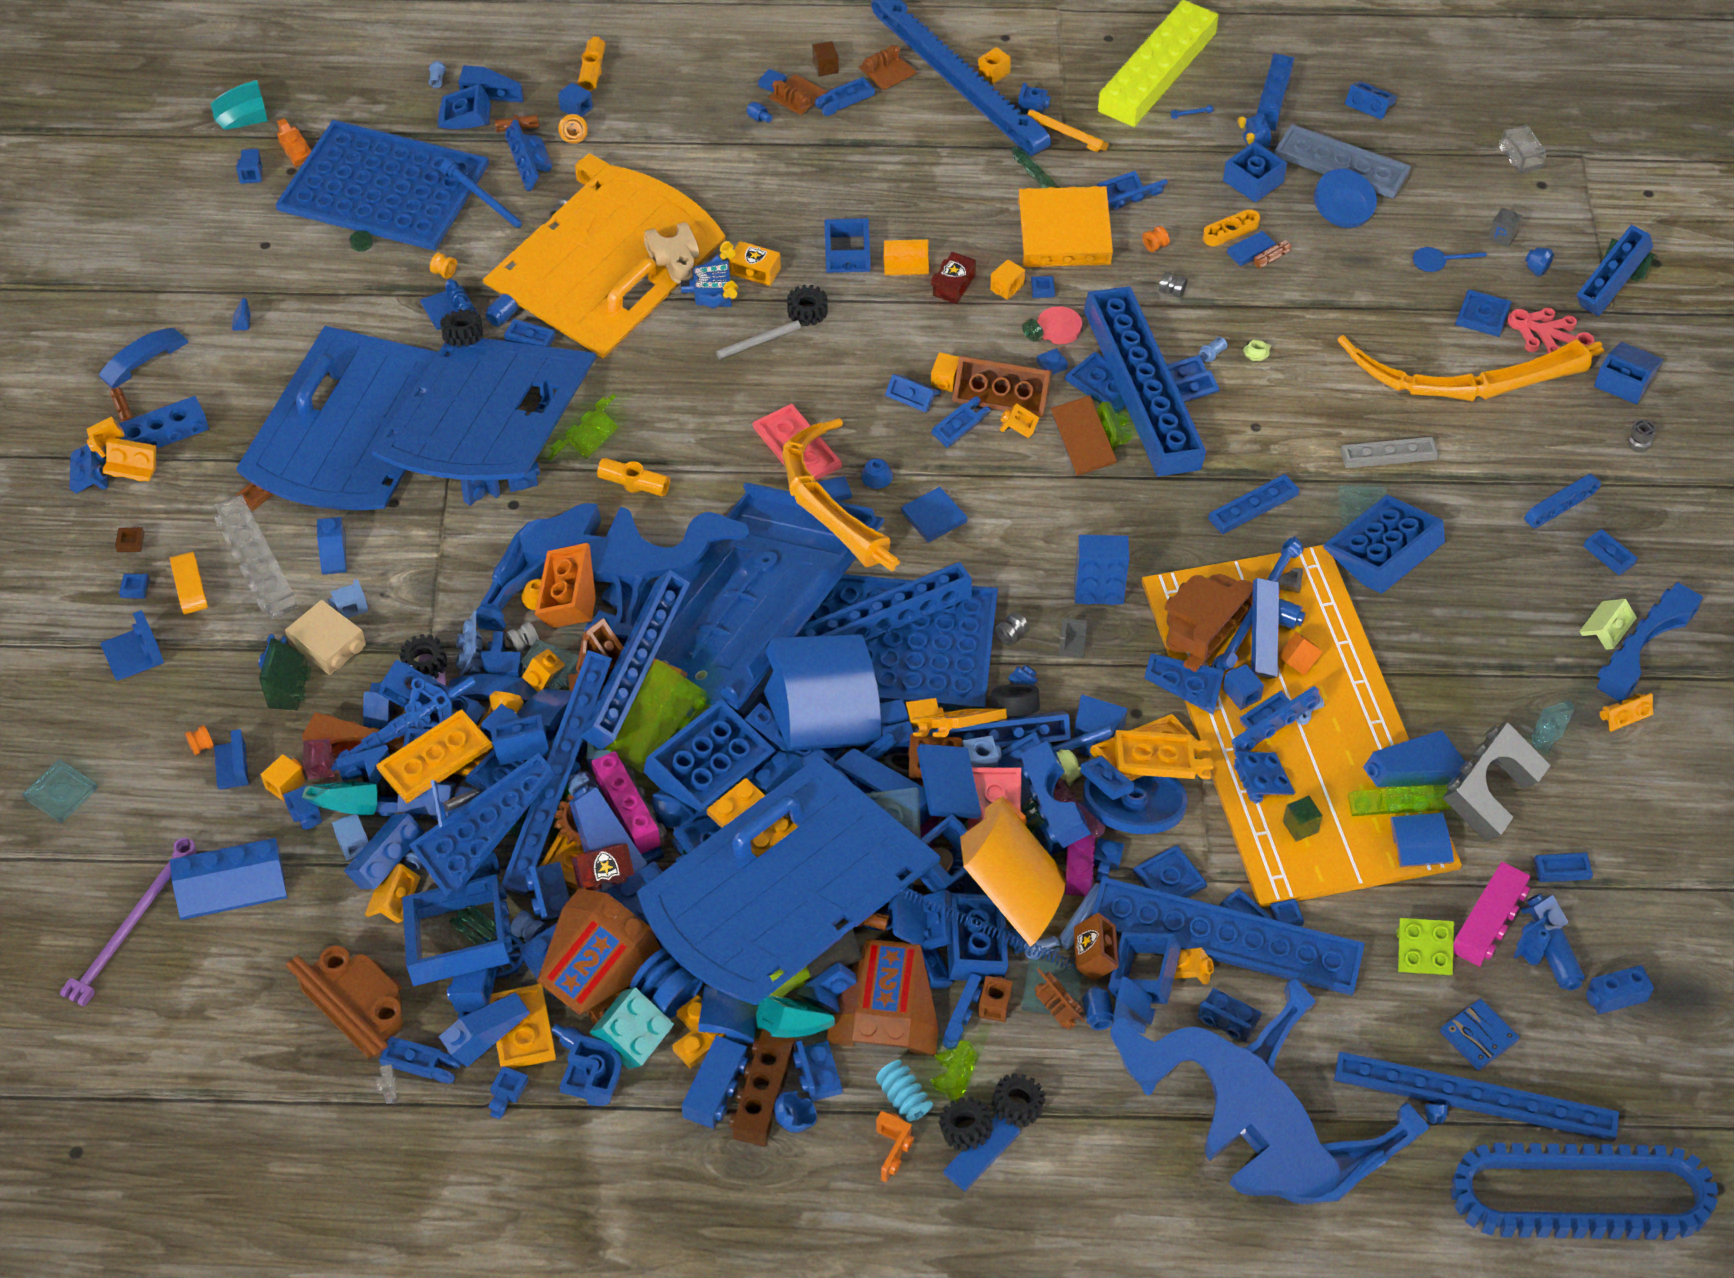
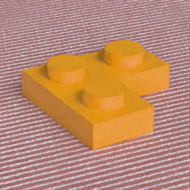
M698 995L677 1010V1017L691 1032L672 1045L673 1051L690 1069L706 1057L716 1035L726 1039L725 1033L699 1032L698 1023L702 999Z

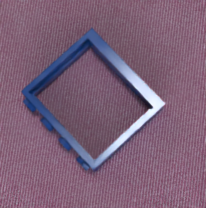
M497 874L467 881L451 902L448 901L440 888L402 897L406 967L413 986L510 963L509 951H513V944L510 935H507L511 933L510 922L507 917L509 916V909L505 900L508 897L506 887L504 885L500 886ZM489 902L494 903L497 941L422 959L420 919Z

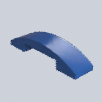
M166 328L149 333L117 353L102 369L99 377L108 386L115 389L132 378L130 371L164 350L169 354L173 353L187 344L188 340L175 328Z
M467 675L451 679L449 687H454L472 676L477 685L461 694L468 699L490 700V694L494 691H501L521 696L525 704L533 695L538 693L523 678L509 675Z

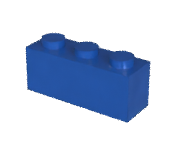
M409 813L393 814L345 868L344 872L360 889H376L411 849L409 844L421 837L425 831Z
M717 1035L715 1036L682 1103L683 1118L712 1129L715 1128L718 1120H723L727 1111L726 1103L729 1097L733 1098L739 1085L737 1080L741 1073L745 1074L747 1063L750 1062V1058H747V1046Z

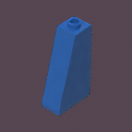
M1440 730L1374 751L1363 768L1377 787L1447 786L1452 779L1459 776L1461 773L1459 769L1465 763V760L1445 733Z
M583 786L573 793L575 798L569 801L596 891L605 893L647 866V863L597 787L588 788ZM601 852H606L615 859L619 875H614L609 880L600 879L597 881L594 863Z

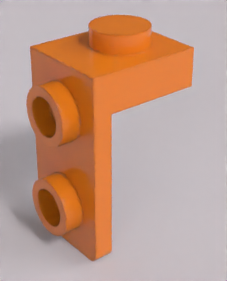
M881 1110L876 1119V1132L896 1141L881 1168V1180L887 1182L890 1175L895 1176L901 1165L900 1157L903 1151L908 1152L910 1150L914 1137L911 1136L912 1124L905 1122L902 1117L895 1113L888 1114Z

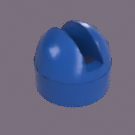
M1425 1104V1115L1428 1121L1432 1124H1435L1436 1121L1438 1124L1443 1123L1447 1119L1448 1105Z

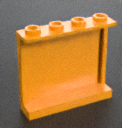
M1106 187L1019 189L1018 205L1020 207L1023 267L1111 265L1113 249Z

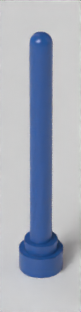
M448 157L442 162L440 171L447 177H455L514 227L520 228L522 226L521 220L461 172L458 163L454 159Z

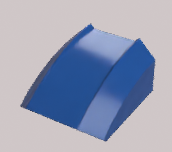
M480 83L442 97L437 128L471 129L490 124L491 104L487 93Z

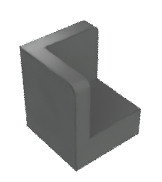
M1062 618L1059 656L1084 658L1087 621Z

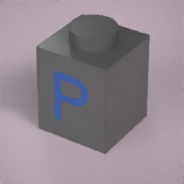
M1502 207L1493 220L1488 240L1509 248L1518 233L1522 215Z

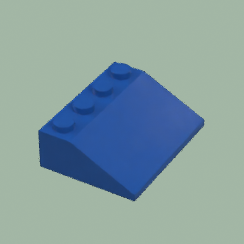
M1386 495L1323 546L1360 583L1382 594L1445 543L1444 522L1436 516Z
M720 699L651 753L646 759L644 773L661 790L702 812L774 754L775 749L725 701Z

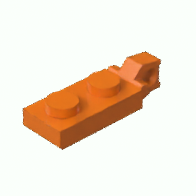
M285 118L278 120L280 132H277L279 143L294 167L302 165L311 153V149L295 126L290 128Z

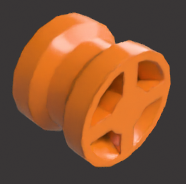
M1157 226L1153 231H1146L1142 235L1143 243L1151 253L1157 251L1159 247L1168 246L1170 242L1169 235L1163 226Z
M204 725L199 726L197 731L184 733L195 756L200 754L201 750L205 748H214L211 737Z

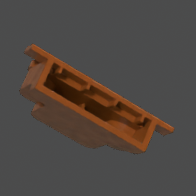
M1215 574L1209 578L1195 575L1186 583L1183 582L1174 597L1168 598L1165 604V610L1168 611L1166 622L1169 626L1166 644L1172 651L1179 653L1188 652L1191 654L1183 664L1185 668L1197 672L1248 613L1253 604V583L1247 580L1237 581L1223 574Z
M331 946L321 953L319 960L312 966H309L299 955L286 964V967L297 977L301 991L368 1059L373 1056L376 1057L388 1047L386 1041L389 1037L394 1036L401 1030L403 1018L401 1010L402 1000L399 991L402 989V986L394 976L389 978L384 973L385 969L378 960L372 961L363 954L356 955L350 959L349 953L345 948Z

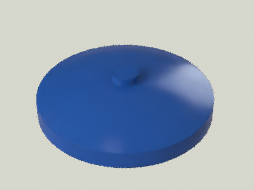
M1158 776L1139 777L1132 780L1134 783L1132 793L1114 800L1088 778L1085 780L1083 801L1087 810L1098 821L1116 830L1133 834L1159 833L1176 826L1185 815L1188 801L1187 793L1183 785L1176 778Z

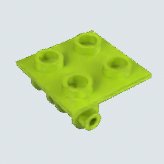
M1399 918V927H1397L1396 936L1399 938L1398 972L1453 975L1454 921Z

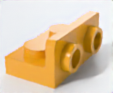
M109 437L106 442V463L103 467V473L114 477L132 478L137 481H150L156 470V446Z

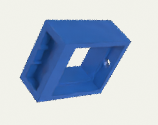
M868 218L825 219L826 273L870 272ZM831 237H863L864 250L831 251Z
M951 814L920 840L928 846L942 834L962 855L960 837L967 830ZM937 863L919 878L932 893L949 889L966 875L968 871L963 866L950 876Z
M1122 932L1118 947L1119 967L1112 971L1108 987L1115 1001L1122 976L1129 978L1135 953L1164 954L1159 979L1130 980L1152 997L1151 1004H1168L1181 950L1174 934L1167 932Z

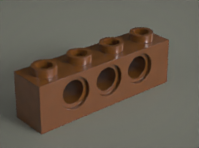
M763 1029L760 1039H755L752 1048L754 1059L752 1063H747L744 1078L747 1081L745 1087L739 1088L737 1095L738 1110L737 1112H732L729 1121V1128L733 1130L734 1140L766 1147L775 1118L774 1105L778 1096L783 1092L793 1059L792 1052H795V1037H773L770 1032ZM768 1060L775 1062L771 1065L764 1064V1062ZM761 1084L768 1086L765 1089L756 1088V1086ZM751 1109L760 1110L756 1114H751L748 1111Z

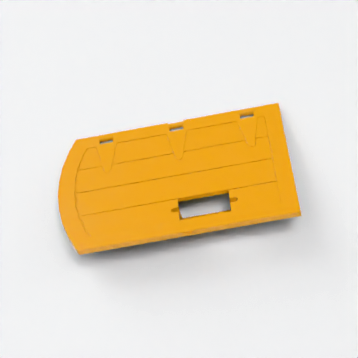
M608 164L554 213L552 218L544 225L542 224L483 279V283L500 294L511 296L519 306L604 359L680 285L671 279L665 265L656 267L655 260L650 258L644 245L645 230L656 229L662 237L672 238L676 236L677 224L686 222L692 231L699 249V257L693 259L692 272L695 266H699L725 241L726 236L717 223L699 205L677 189L646 174ZM599 183L602 186L597 191L592 189L593 186ZM583 210L597 213L587 233L574 229L569 225L573 220L581 225L590 222L591 216L582 212ZM554 222H557L559 224L554 230L549 228ZM511 262H514L516 265L511 270H508L506 267ZM648 274V281L655 284V286L629 311L623 308V297Z

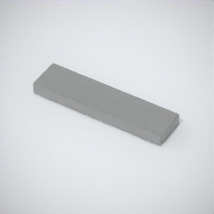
M1433 437L1341 445L1340 449L1345 468L1437 460L1438 451Z

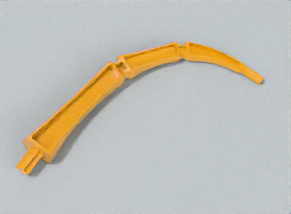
M1345 335L1340 336L1337 340L1361 368L1377 380L1399 392L1406 389L1411 395L1442 396L1467 401H1474L1478 396L1486 400L1542 381L1587 372L1591 367L1592 357L1604 353L1600 341L1584 346L1575 339L1557 350L1531 361L1507 368L1481 372L1478 377L1472 373L1455 377H1431L1419 374L1408 376L1406 372L1383 365L1367 356L1359 348L1356 349Z
M837 418L824 423L820 422L793 435L784 444L782 452L791 496H795L796 502L831 530L865 567L881 563L889 570L894 571L896 566L900 564V560L888 552L890 538L866 526L845 511L818 482H815L814 476L806 468L804 462L806 447L811 441L824 435L827 431L842 427V420Z

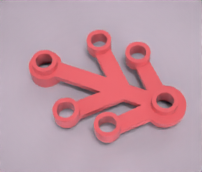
M1544 308L1542 311L1530 314L1523 309H1515L1509 314L1507 319L1510 327L1521 332L1526 341L1525 349L1529 352H1536L1540 344L1539 339L1534 337L1530 330L1538 333L1547 348L1546 354L1560 348L1552 338L1566 343L1577 339L1584 346L1594 343V337L1589 333L1582 332L1577 336H1573L1557 330L1563 328L1564 330L1572 331L1575 329L1577 320L1573 316H1565L1563 319L1554 320L1555 311L1551 308ZM1541 320V321H1543L1544 323H1541V324H1540V323H1537V322H1535V321Z

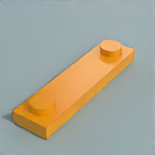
M1029 110L1027 116L1033 118L1043 128L1046 125L1087 143L1086 148L1098 153L1099 149L1104 151L1108 149L1109 144L1041 113Z

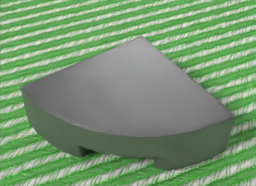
M1291 569L1290 572L1281 575L1277 581L1279 582V590L1300 593L1303 569Z

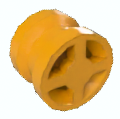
M440 252L433 256L430 263L431 273L441 274L446 279H450L457 268V260L455 258H447L445 254Z

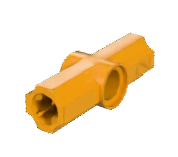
M592 37L588 40L586 50L582 54V67L578 86L590 92L596 89L598 78L602 74L601 65L606 44L600 37Z
M602 458L597 470L598 478L622 484L631 493L642 490L663 497L666 496L669 490L670 477L645 470L641 463L635 461L625 464L608 458Z

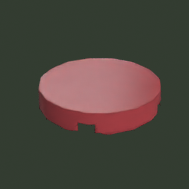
M1063 306L1051 307L1039 315L1037 330L1044 340L1047 338L1053 344H1067L1075 341L1077 336L1081 334L1082 319L1077 312Z

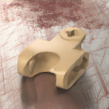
M686 222L677 224L676 236L672 238L662 237L656 229L645 230L644 245L650 258L655 260L656 267L665 265L671 279L676 283L681 284L680 280L692 279L693 273L691 268L694 264L693 259L699 257V249L689 225Z

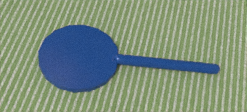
M1424 247L1415 251L1413 262L1420 270L1436 272L1444 268L1448 259L1485 257L1487 253L1444 255L1436 248Z

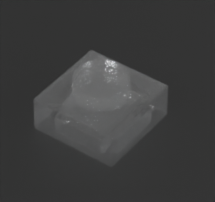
M392 1065L380 1066L381 1077L377 1078L379 1095L384 1094L386 1104L398 1102L396 1077Z

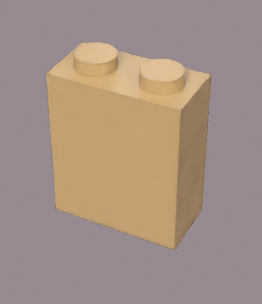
M320 600L285 629L289 645L328 675L343 667L346 661L355 654H358L366 645L362 629L323 600Z

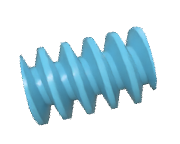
M895 1060L878 1072L876 1082L882 1086V1091L887 1094L888 1100L893 1103V1108L899 1112V1116L904 1121L912 1122L930 1111L933 1107V1102L925 1101L928 1096L926 1092L919 1093L922 1086L920 1083H914L916 1081L915 1075H908L910 1067H901L902 1061Z

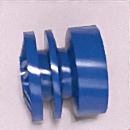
M662 948L655 952L639 968L632 979L630 989L636 987L649 1001L652 1000L651 1003L670 1020L677 1015L678 1009L698 994L703 981L682 967L665 948Z

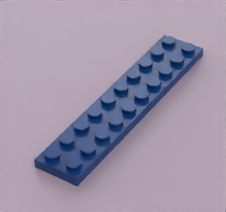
M1106 877L1101 879L1091 915L1100 913L1115 924L1117 936H1121L1122 932L1133 933L1134 931L1144 933L1167 932L1174 934L1181 950L1202 948L1209 958L1214 961L1289 980L1295 978L1300 983L1351 996L1354 994L1365 945L1363 942Z

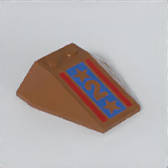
M579 888L561 910L537 982L577 1014L582 1015L629 987L639 968L661 948L651 927L608 893Z
M867 939L852 969V972L856 974L857 983L840 994L838 998L840 1012H831L835 1019V1025L828 1028L827 1041L832 1045L854 1047V1043L907 1048L908 1053L936 1056L939 1027L921 945Z

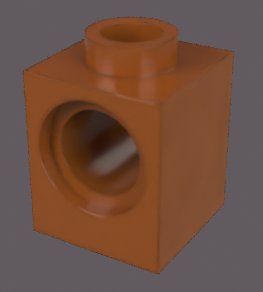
M986 976L979 1004V1018L1006 1022L1013 981L1000 976ZM993 995H998V996H1000L1001 998H999V999H994V998H992L991 996H993Z

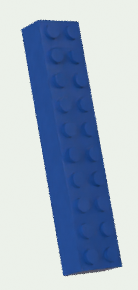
M1131 286L1089 291L1084 313L1156 476L1201 470L1206 449Z

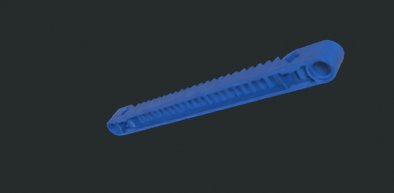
M902 0L871 1L872 10L879 20L1026 154L1033 156L1050 147V136L1042 126L1030 116L1020 115V110L1015 109L1014 104L1009 105V100H1004V95H999L998 90L994 91V86H989V82L984 81L983 76L979 77V73L974 72L973 67L968 68L969 64L963 63V58L958 59L959 55L953 54V49L948 50L949 46L943 45V40L938 41L939 37L934 36L933 31L929 32V28L924 27L923 22L919 23V19L914 18V14H907V5Z

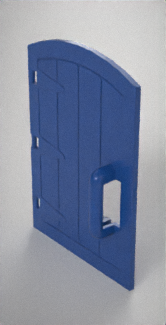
M324 326L238 464L237 472L267 492L301 504L338 510L385 509L407 470L373 456L372 449L407 397L414 391L416 384L438 352ZM330 373V377L339 380L322 410L313 409L312 396L323 378ZM419 392L417 396L422 397L424 393ZM392 433L390 438H395L397 434ZM387 478L394 479L390 487L384 485Z
M481 338L480 341L476 340L475 344L469 343V346L466 347L465 344H462V347H457V344L450 346V343H444L416 384L414 391L407 397L373 447L372 455L402 469L441 478L502 480L526 477L594 363L596 353ZM446 353L451 354L449 357H444ZM532 385L540 387L541 401L535 411L527 416L526 411L517 410ZM419 392L424 393L422 397L417 396ZM392 433L397 434L395 438H390V435Z
M818 756L638 890L637 895L644 916L653 933L679 964L714 989L733 998L758 1005L838 942L849 930L857 927L899 894L900 891L896 889L904 890L941 859L936 852L823 758ZM784 815L786 817L790 815L791 821L798 827L757 858L751 852V840ZM906 869L909 870L911 874L900 881L897 876ZM845 918L848 923L840 930H837L834 926ZM781 969L784 973L775 981H772L770 976Z

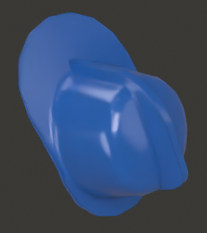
M659 790L656 794L653 793L650 804H652L657 815L655 819L658 824L662 823L665 827L675 829L676 827L708 817L707 808L699 812L663 790Z

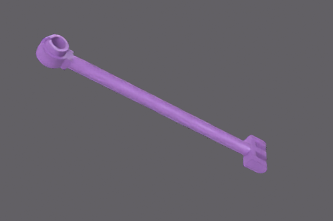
M188 837L177 840L174 843V852L171 859L196 854L197 850L193 840L189 841ZM170 861L80 981L70 978L62 988L61 996L69 997V1000L73 1002L78 1001V1004L83 1007L88 1004L95 994L93 988L89 987L170 879Z

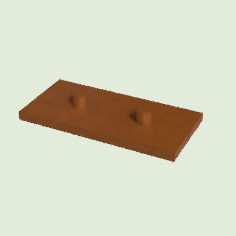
M1090 395L1051 408L1077 476L1117 463Z

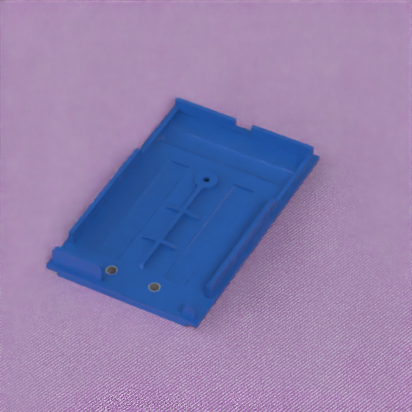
M747 482L743 484L746 493L726 517L747 524L749 537L744 540L726 539L708 545L696 563L682 571L674 572L690 584L654 657L688 673L678 697L708 705H714L722 699L731 708L738 710L772 667L765 652L771 638L795 637L857 558L831 530L796 502L795 496H791L790 491ZM835 501L850 515L876 531L885 522L884 518L875 516L872 508ZM642 608L639 610V612H638V614H637V616H636L635 622H636V620H637V618H638V616H639V614H640Z

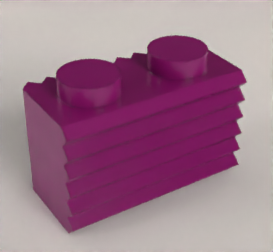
M1088 835L1067 847L1066 895L1086 897L1092 889L1095 837L1093 835Z

